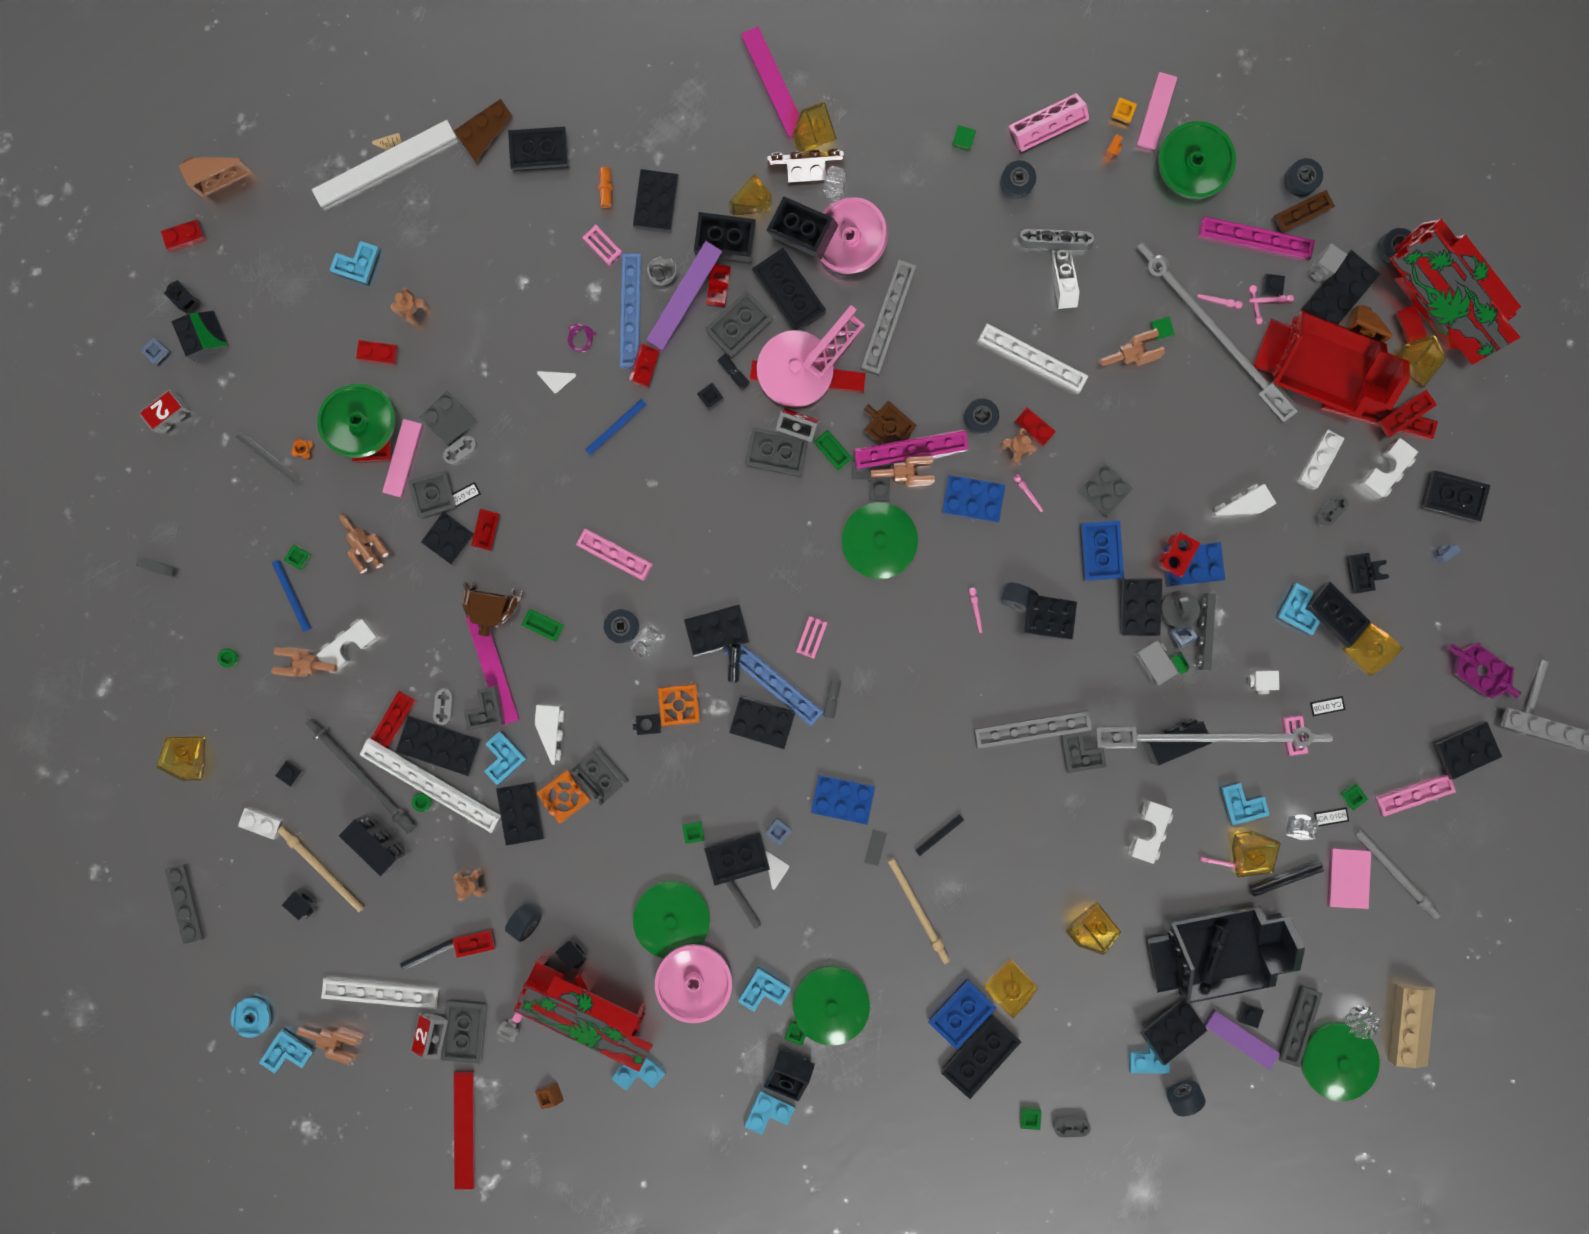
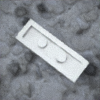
M1326 430L1299 481L1314 489H1318L1345 438L1330 430Z

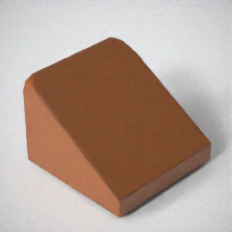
M558 1083L535 1091L541 1109L554 1107L563 1102V1096Z

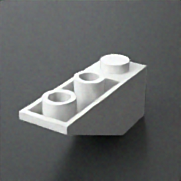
M1053 249L1051 254L1058 309L1077 307L1080 291L1071 250Z
M1256 483L1247 489L1248 493L1242 496L1239 493L1231 498L1232 502L1228 505L1222 503L1214 508L1216 512L1212 513L1211 516L1256 515L1277 503L1265 484L1258 486Z
M536 705L535 726L551 764L555 765L557 761L561 760L562 751L559 749V741L562 742L563 730H560L561 722H564L565 711H562V706Z

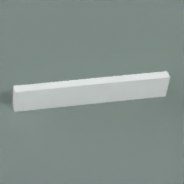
M988 323L978 339V342L1078 394L1088 378V375Z
M324 978L321 999L437 1009L439 989Z

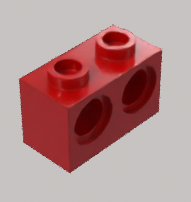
M1178 532L1175 535L1172 534L1167 544L1169 547L1166 552L1163 551L1160 555L1158 567L1180 578L1183 577L1200 542L1182 532ZM1180 540L1184 541L1186 544V549L1184 551L1180 550L1178 547V543ZM1171 557L1175 558L1177 561V565L1175 568L1169 565V559Z

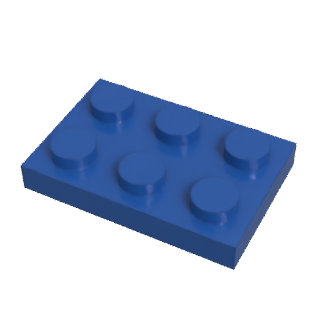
M949 475L942 513L999 523L1005 484Z
M1120 521L1081 523L1085 581L1124 578Z
M1221 542L1200 544L1183 577L1177 578L1165 571L1167 587L1225 580ZM1186 546L1179 547V549L1184 551ZM1171 557L1169 565L1173 568L1176 567L1177 561Z
M819 775L811 813L868 825L875 786Z
M967 980L928 1023L957 1050L996 1009V1006Z

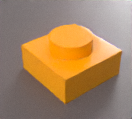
M1119 97L1111 117L1129 124L1137 104Z

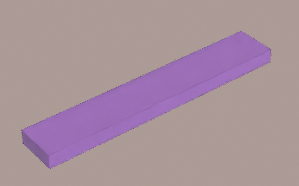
M705 241L646 340L661 350L664 349L721 255L722 250Z

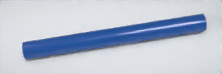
M641 398L585 449L588 454L591 455L646 405L644 400Z
M279 560L273 561L274 570L303 632L309 631V624Z

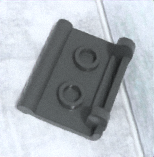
M599 746L570 770L573 773L572 775L579 780L600 806L629 781Z

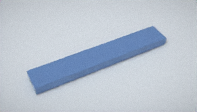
M622 253L620 368H633L640 346L641 253Z
M740 644V667L812 727L823 711L747 647ZM729 648L724 651L727 657H729Z

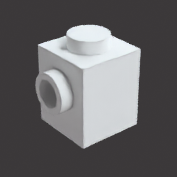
M1251 671V675L1248 676L1249 687H1251V690L1257 691L1258 694H1269V690H1279V671Z

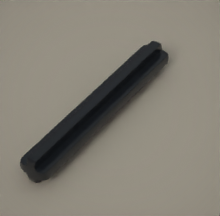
M1321 862L1312 863L1250 886V892L1256 897L1324 871V867Z

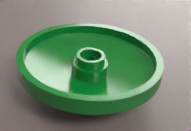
M1203 121L1187 122L1171 131L1162 143L1158 155L1159 172L1165 184L1176 194L1190 199H1203L1218 193L1230 181L1236 166V152L1229 136L1216 125Z
M350 384L338 388L324 400L317 416L318 431L324 443L333 452L349 458L366 457L382 449L391 439L396 425L395 410L388 397L379 389L367 384Z
M883 502L870 503L856 510L847 520L842 532V550L849 565L861 575L873 579H886L901 573L910 565L917 551L918 534L912 519L901 508Z
M668 881L654 885L641 896L633 914V928L639 943L649 953L663 959L678 947L689 944L702 945L710 927V912L706 901L696 889L682 882Z
M823 967L812 971L800 982L793 998V1012L798 1027L809 1039L823 1045H840L852 1040L863 1030L870 1013V1000L864 984L855 974L840 967Z
M1343 1022L1329 1023L1316 1029L1309 1036L1301 1061L1302 1073L1310 1087L1321 1096L1333 1101H1350L1365 1094L1376 1081L1380 1068L1379 1053L1369 1035L1358 1027Z

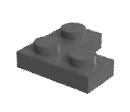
M853 460L852 480L871 481L870 500L889 501L890 477L871 478V470L891 469V463L857 469L855 460Z
M498 686L478 689L481 708L464 711L467 730L505 724Z
M1082 732L1061 735L1068 773L1107 767L1104 748L1084 750Z

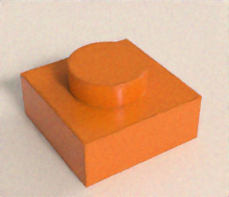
M1118 134L1115 135L1104 155L1106 158L1111 160L1114 154H1119L1123 146L1120 144L1123 137Z

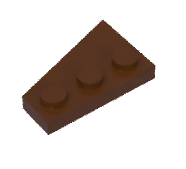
M499 99L455 129L454 132L477 164L481 155L490 147V143L497 134H500L513 116L503 101Z

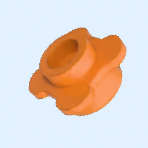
M296 438L293 450L291 451L292 455L308 459L313 443L309 440L303 441L300 438Z

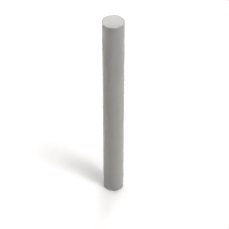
M1540 661L1525 713L1533 714L1549 663L1547 661Z

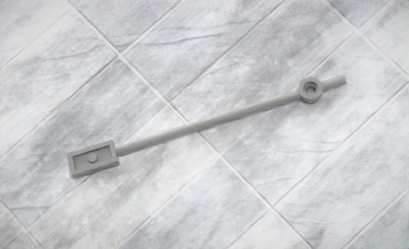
M1143 242L1140 243L1137 248L1150 261L1148 264L1150 273L1154 276L1162 275L1263 388L1259 395L1279 418L1285 422L1297 413L1300 408L1280 386L1275 385L1274 381L1269 384L1168 271V260L1161 255L1155 256Z
M1136 727L1096 728V748H1136L1137 742H1292L1298 748H1305L1312 742H1332L1333 740L1332 734H1312L1305 727L1296 729L1292 734H1136ZM1298 736H1302L1304 741H1300Z

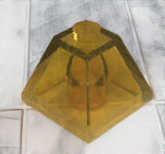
M825 102L801 110L793 132L795 145L799 153L837 139Z
M755 174L752 175L729 202V209L732 215L759 214L762 210L766 211L772 204L771 192Z
M1434 335L1405 344L1396 355L1410 362V378L1423 388L1447 359L1437 337Z
M1370 623L1354 645L1348 649L1344 647L1342 651L1365 673L1372 676L1391 663L1404 648L1390 635Z
M166 737L156 765L157 769L181 781H201L205 769V737Z
M1254 831L1235 833L1232 854L1237 877L1273 873L1281 843Z
M1098 902L1077 917L1066 930L1077 946L1101 955L1106 954L1121 934L1120 929Z
M1011 960L983 986L1013 1019L1028 1005L1038 989Z

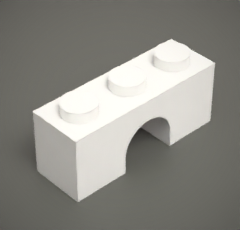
M1401 438L1393 440L1382 454L1390 463L1389 471L1383 473L1378 468L1371 469L1359 486L1376 499L1387 497L1393 489L1391 486L1394 482L1400 481L1404 476L1403 471L1405 468L1410 467L1415 462V456L1418 451Z
M356 619L349 625L350 629L346 632L341 631L334 637L335 641L331 644L329 642L324 644L319 649L321 652L317 654L321 662L337 664V671H339L350 662L345 654V648L348 643L353 641L360 649H367L377 641L380 636L367 619Z
M1146 800L1141 818L1151 823L1152 833L1147 838L1134 836L1129 855L1153 864L1155 860L1159 859L1161 853L1159 849L1160 844L1165 841L1167 824H1170L1173 818L1171 808Z

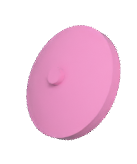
M845 198L834 202L822 212L833 217L839 225L822 259H820L826 267L838 273L854 274L869 268L880 258L888 241V226L885 217L873 203L862 198Z
M793 330L780 333L765 344L758 357L757 376L762 390L771 400L785 407L799 408L815 403L826 393L832 381L833 365L821 379L803 366L806 358L821 341L819 338L804 331ZM828 348L825 349L826 357H831ZM823 361L814 362L813 366L822 372L824 369Z
M689 944L678 947L671 951L658 967L655 977L657 999L665 1012L679 1021L686 1023L708 1021L725 1008L731 996L732 975L730 968L718 952L707 946Z

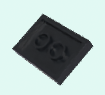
M565 126L508 130L511 170L568 166Z
M640 169L633 227L671 232L678 174Z
M1434 470L1431 474L1423 508L1479 523L1482 521L1491 485Z
M1162 578L1122 579V636H1160Z
M1331 582L1324 585L1307 607L1347 649L1354 645L1371 623Z
M1028 594L1024 633L1073 640L1077 602Z
M740 605L684 619L694 657L729 648V645L732 643L744 644L749 642Z
M740 695L729 733L785 749L795 712Z
M1487 721L1434 744L1446 773L1451 780L1502 757Z
M535 782L497 788L496 792L506 846L544 839Z
M760 832L704 848L714 886L770 870Z
M1182 998L1140 1033L1161 1065H1166L1208 1030L1192 1006L1186 1004L1184 998Z

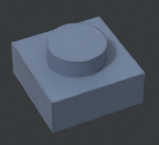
M154 337L140 350L154 365H157L169 353Z
M1447 544L1438 550L1439 554L1435 558L1439 563L1447 562L1459 553L1461 549L1457 544L1450 546Z
M1191 627L1184 629L1174 628L1169 633L1180 649L1192 643L1198 637Z
M777 818L765 834L778 845H781L792 830Z

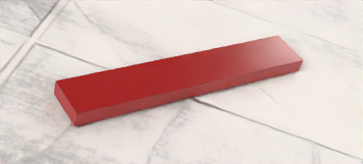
M752 360L750 380L758 381L757 361ZM833 369V377L828 389L864 393L866 373Z
M1324 403L1321 407L1323 410L1379 425L1377 422L1396 410L1394 408L1392 410L1386 409L1382 417L1364 410L1362 416L1357 417ZM1421 416L1400 430V432L1433 440L1438 421Z
M455 1071L454 1190H473L475 1188L474 1071Z

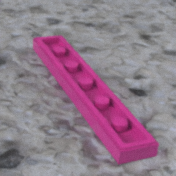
M757 26L742 33L741 37L788 138L806 131V127L759 27Z
M1206 216L1202 217L1198 234L1200 237L1306 260L1312 258L1315 240Z
M959 430L853 449L855 465L857 469L905 461L908 457L933 456L967 450L968 441L966 430Z
M465 616L487 686H498L505 724L520 720L491 630L490 636L478 635L480 625L471 623L470 618Z

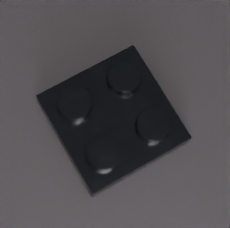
M443 511L421 543L453 565L472 540L474 533Z

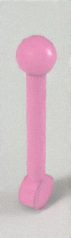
M1255 285L1249 287V292L1252 293L1253 299L1256 298L1255 292L1257 287ZM1253 302L1256 313L1255 322L1261 324L1263 319L1260 317L1258 303Z
M1200 857V861L1229 866L1235 870L1240 867L1238 862L1229 863Z

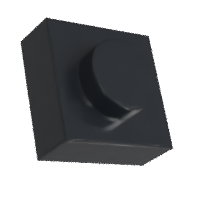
M1265 274L1262 294L1283 295L1285 276Z
M713 383L697 393L708 410L724 399Z
M286 760L275 776L288 786L293 787L304 770L291 761Z
M1243 1003L1238 1021L1258 1029L1264 1010Z

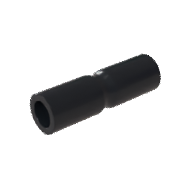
M727 354L722 355L717 360L741 390L750 384L749 380L737 369V366Z
M738 643L729 645L728 681L732 683L739 681L741 645Z

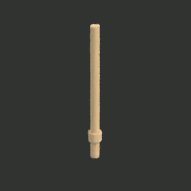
M283 826L277 830L287 841L286 844L291 849L294 848L358 912L364 908L300 843L296 836H292Z
M890 860L888 863L929 936L933 950L937 951L943 964L948 963L950 959L943 948L942 940L938 939L896 860Z

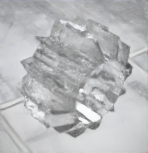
M831 166L827 170L823 186L825 197L832 200H840L843 197L847 182L846 169Z
M1363 1005L1350 1009V1013L1346 1016L1349 1021L1345 1024L1351 1027L1349 1032H1355V1037H1362V1039L1375 1036L1380 1029L1377 1023L1381 1020L1375 1017L1377 1012H1371V1007L1365 1008Z

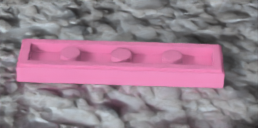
M1162 72L1158 73L1136 146L1152 151L1156 150L1177 81L1176 76Z
M403 419L383 493L400 498L403 497L423 427L422 424Z
M584 529L576 544L580 548L643 581L653 565L587 529Z
M1445 774L1375 799L1381 816L1385 817L1456 793L1453 781Z

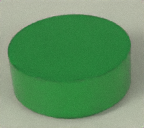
M225 648L219 652L217 659L221 666L233 667L238 663L239 656L234 649Z
M423 792L418 793L412 799V806L418 812L427 811L432 806V798Z

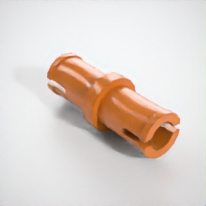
M600 167V184H598L600 207L610 208L612 206L611 191L613 190L611 168Z

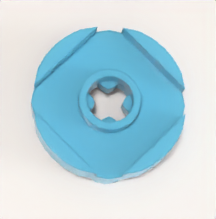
M255 997L242 1000L231 1012L233 1028L235 1027L238 1034L243 1037L252 1038L260 1035L267 1030L271 1023L270 1006L267 1002ZM253 1013L256 1017L253 1022H250V1019L247 1018V1015Z

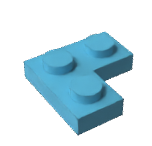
M360 241L354 259L335 253L329 271L368 284L380 248Z
M1295 583L1277 617L1307 634L1313 635L1320 621L1305 608L1314 592Z
M501 731L486 743V746L498 759L484 772L496 785H499L526 760L524 755Z
M1241 783L1221 787L1231 825L1270 815L1264 796L1246 801Z
M758 968L738 1002L755 1012L764 996L781 1006L791 988Z
M282 1029L259 1063L274 1074L279 1070L286 1058L300 1068H303L314 1050Z
M1150 1047L1149 1052H1130V1073L1170 1074V1062L1166 1065H1161Z
M647 1057L639 1072L622 1064L611 1079L625 1091L637 1077L641 1078L653 1089L666 1072Z
M760 1090L744 1127L762 1135L769 1118L788 1125L795 1110V1105Z

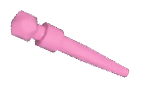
M1197 294V298L1225 304L1228 307L1235 306V308L1240 309L1243 305L1241 301L1235 302L1233 299L1227 300Z
M1279 295L1278 297L1249 299V302L1285 303L1287 301V303H1292L1294 296L1288 295L1286 297L1285 295Z
M1014 475V480L1019 483L1018 486L1024 490L1038 510L1043 512L1044 510L1027 487L1026 482L1022 481L1021 475Z
M970 588L971 604H973L979 633H983L977 603L979 601L978 597H976L977 591L976 588Z

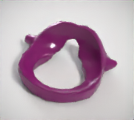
M579 323L569 325L570 332L567 340L569 346L578 352L586 351L590 348L593 336L597 333L587 325ZM580 328H584L588 339L587 344L582 348H577L573 345L572 339Z

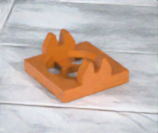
M697 684L658 688L661 726L700 723ZM681 691L688 693L693 701H685L681 698ZM675 692V699L672 703L665 704L667 696ZM676 700H682L684 702L683 710H675L673 703ZM686 707H693L691 714L683 719V711ZM666 709H672L676 712L677 720L670 717Z
M566 770L537 792V795L543 801V806L548 809L549 814L554 816L559 824L591 800L569 770ZM567 782L571 785V788L562 789L558 783ZM554 788L557 792L556 799L550 803L549 794L551 789ZM561 791L569 793L568 801L562 802L559 799ZM574 792L578 794L576 805L571 801ZM561 803L566 804L570 810L560 811L554 807Z

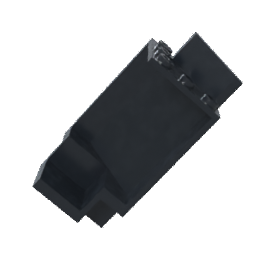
M1261 905L1171 923L1168 935L1147 939L1157 993L1178 989L1180 997H1184L1186 1004L1276 986L1278 975L1301 970L1305 946L1291 917H1282L1281 913L1265 915ZM1219 924L1233 931L1228 936L1227 948L1222 951L1212 984H1207L1200 981L1211 949L1210 940L1213 939L1217 929L1215 925Z

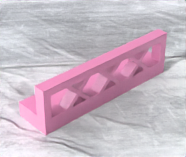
M1076 93L1009 125V131L1016 138L1018 149L1023 152L1089 120L1087 104ZM1025 127L1024 129L1017 131V129Z
M850 305L803 363V366L819 379L825 375L865 326V324L853 316L857 309ZM849 320L858 327L856 331H848L847 323ZM845 335L846 343L837 344L836 336ZM834 348L835 356L826 357L825 349ZM823 361L824 369L822 372L813 366L814 362Z

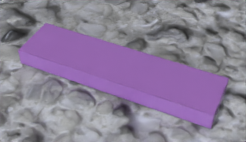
M1216 1010L1212 1012L1204 1024L1206 1028L1269 1070L1280 1055L1279 1052Z

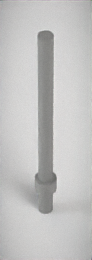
M1359 830L1355 834L1358 839L1411 893L1423 910L1426 909L1435 920L1439 919L1441 914L1434 908L1431 900L1427 896L1424 897L1363 831Z

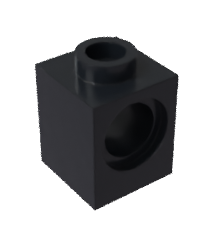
M179 280L171 282L164 292L173 304L185 313L199 301L189 288ZM183 291L182 298L178 299V293Z
M660 713L635 716L636 720H633V731H637V735L662 732ZM644 719H649L652 723V727L649 730H645L642 727Z
M299 888L286 899L282 906L297 920H301L304 917L307 919L315 911L313 907L317 903Z
M573 937L555 952L569 970L573 967L578 969L585 963L583 959L587 956Z

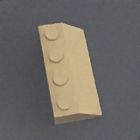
M1396 984L1388 1059L1395 1066L1408 1068L1428 1066L1435 988Z

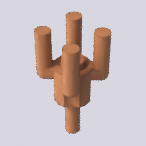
M403 288L402 294L397 293L395 295L396 303L390 306L391 310L397 315L405 314L406 320L414 327L419 324L418 320L414 317L417 309L422 308L424 311L430 309V306L423 299H415L414 294L408 288Z
M1157 328L1133 336L1129 344L1119 347L1120 353L1100 359L1101 366L1103 367L1120 360L1125 365L1135 362L1136 365H1142L1162 358V355L1165 354L1163 346L1147 352L1144 345L1156 340L1155 337L1159 336Z
M1024 428L1017 432L1013 440L1004 439L1000 444L1002 449L1009 447L1014 453L1013 458L1010 460L1012 465L1019 463L1022 455L1026 452L1028 455H1032L1037 451V446L1031 444V439L1026 436L1027 431Z
M933 456L908 457L903 463H893V469L871 470V478L893 477L894 482H905L906 486L932 485L934 483V475L918 476L917 467L931 466Z
M345 514L340 515L339 520L348 531L346 540L352 547L347 555L360 574L366 572L367 568L357 556L359 554L362 555L366 562L371 561L376 569L380 568L383 564L372 550V545L376 547L382 557L387 556L389 552L377 535L372 533L367 537L363 529L354 528Z
M276 647L274 655L292 657L291 667H272L271 672L275 675L306 677L308 674L314 675L317 670L336 672L338 666L337 664L319 662L317 656L310 655L308 650Z
M477 868L470 876H465V873L462 871L453 876V881L458 883L455 886V890L458 893V901H462L472 894L482 897L487 893L485 886L478 887L477 879L484 873L482 868Z
M299 1027L296 1033L297 1035L317 1041L316 1048L325 1050L326 1058L350 1065L351 1061L355 1062L357 1054L342 1049L343 1044L346 1043L356 1047L357 1043H361L364 1037L343 1028H339L334 1032L322 1029L319 1034Z

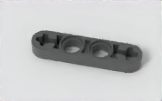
M1024 229L1020 232L1019 244L1022 247L1033 249L1087 251L1092 248L1094 242L1092 233L1086 231ZM1048 237L1052 241L1047 242L1044 241L1042 238ZM1068 238L1070 242H1063L1061 239Z

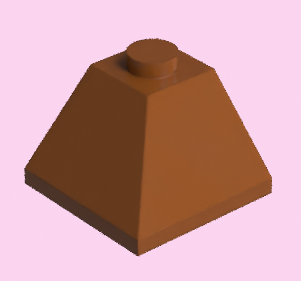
M1358 305L1352 309L1345 328L1381 342L1392 338L1393 334L1378 314L1371 311L1370 307Z

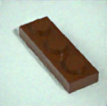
M1325 190L1273 217L1281 233H1284L1333 209L1335 205L1329 193Z

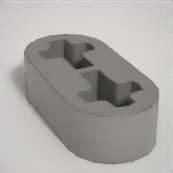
M463 436L446 448L443 453L444 461L451 465L460 463L477 449L476 440L471 436ZM466 440L468 442L472 441V443L470 444L471 449L464 448L463 450H461V448L465 446L464 442ZM457 451H459V453L455 455V460L448 459L450 457V452L456 453Z
M440 689L435 694L433 719L439 725H446L452 719L454 694L449 689ZM444 692L449 696V699L445 700V706H443V699H440V695H443ZM442 708H444V714L447 715V719H444L443 722L441 718H438V714H442Z

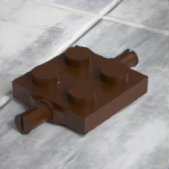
M887 401L877 411L870 404H867L863 409L871 416L870 422L863 431L879 445L908 440L912 431L917 426L890 401Z

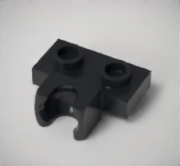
M1370 553L1348 556L1354 594L1375 591L1374 581L1389 578L1388 574H1381L1379 572V567L1387 563L1386 560L1371 562Z

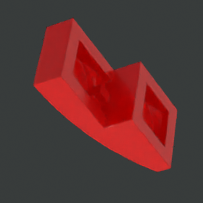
M720 264L713 266L709 278L706 304L725 307L731 266Z
M1415 305L1396 312L1395 316L1403 329L1402 336L1410 350L1429 342Z

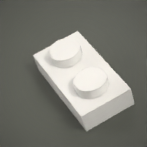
M244 808L238 827L274 840L278 835L277 830L281 827L282 821L252 809Z

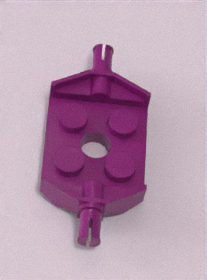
M1453 643L1449 644L1447 650L1454 653V657H1456L1453 666L1454 674L1484 696L1493 699L1508 692L1517 699L1522 692L1512 685L1514 667L1507 665L1481 646V643H1474L1464 649H1460ZM1480 665L1486 669L1483 676H1480L1477 672Z

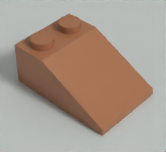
M195 157L188 158L178 165L188 187L201 197L253 173L251 168L240 158Z

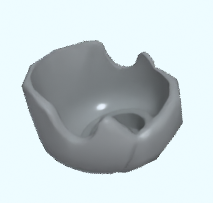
M659 256L651 260L647 265V277L655 285H667L676 276L677 265L672 258L665 259Z

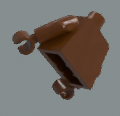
M464 582L463 587L466 591L463 595L462 607L466 616L470 618V622L480 625L478 635L490 636L491 627H498L511 617L523 594L521 591L519 596H515L514 588L511 590V598L509 599L510 595L476 590L477 587L474 582L472 587L468 588V583Z

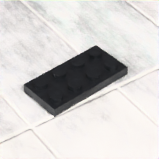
M781 248L752 268L753 273L792 330H800L826 312L825 307L784 248Z
M1350 250L1336 273L1320 285L1301 310L1338 325L1379 277L1380 273L1354 251Z
M408 715L395 752L465 776H470L482 739Z
M991 1015L943 1068L941 1074L966 1097L971 1099L1019 1046L1021 1040L996 1017Z

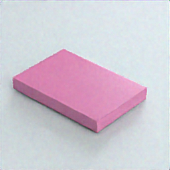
M1331 848L1328 906L1369 909L1371 851Z

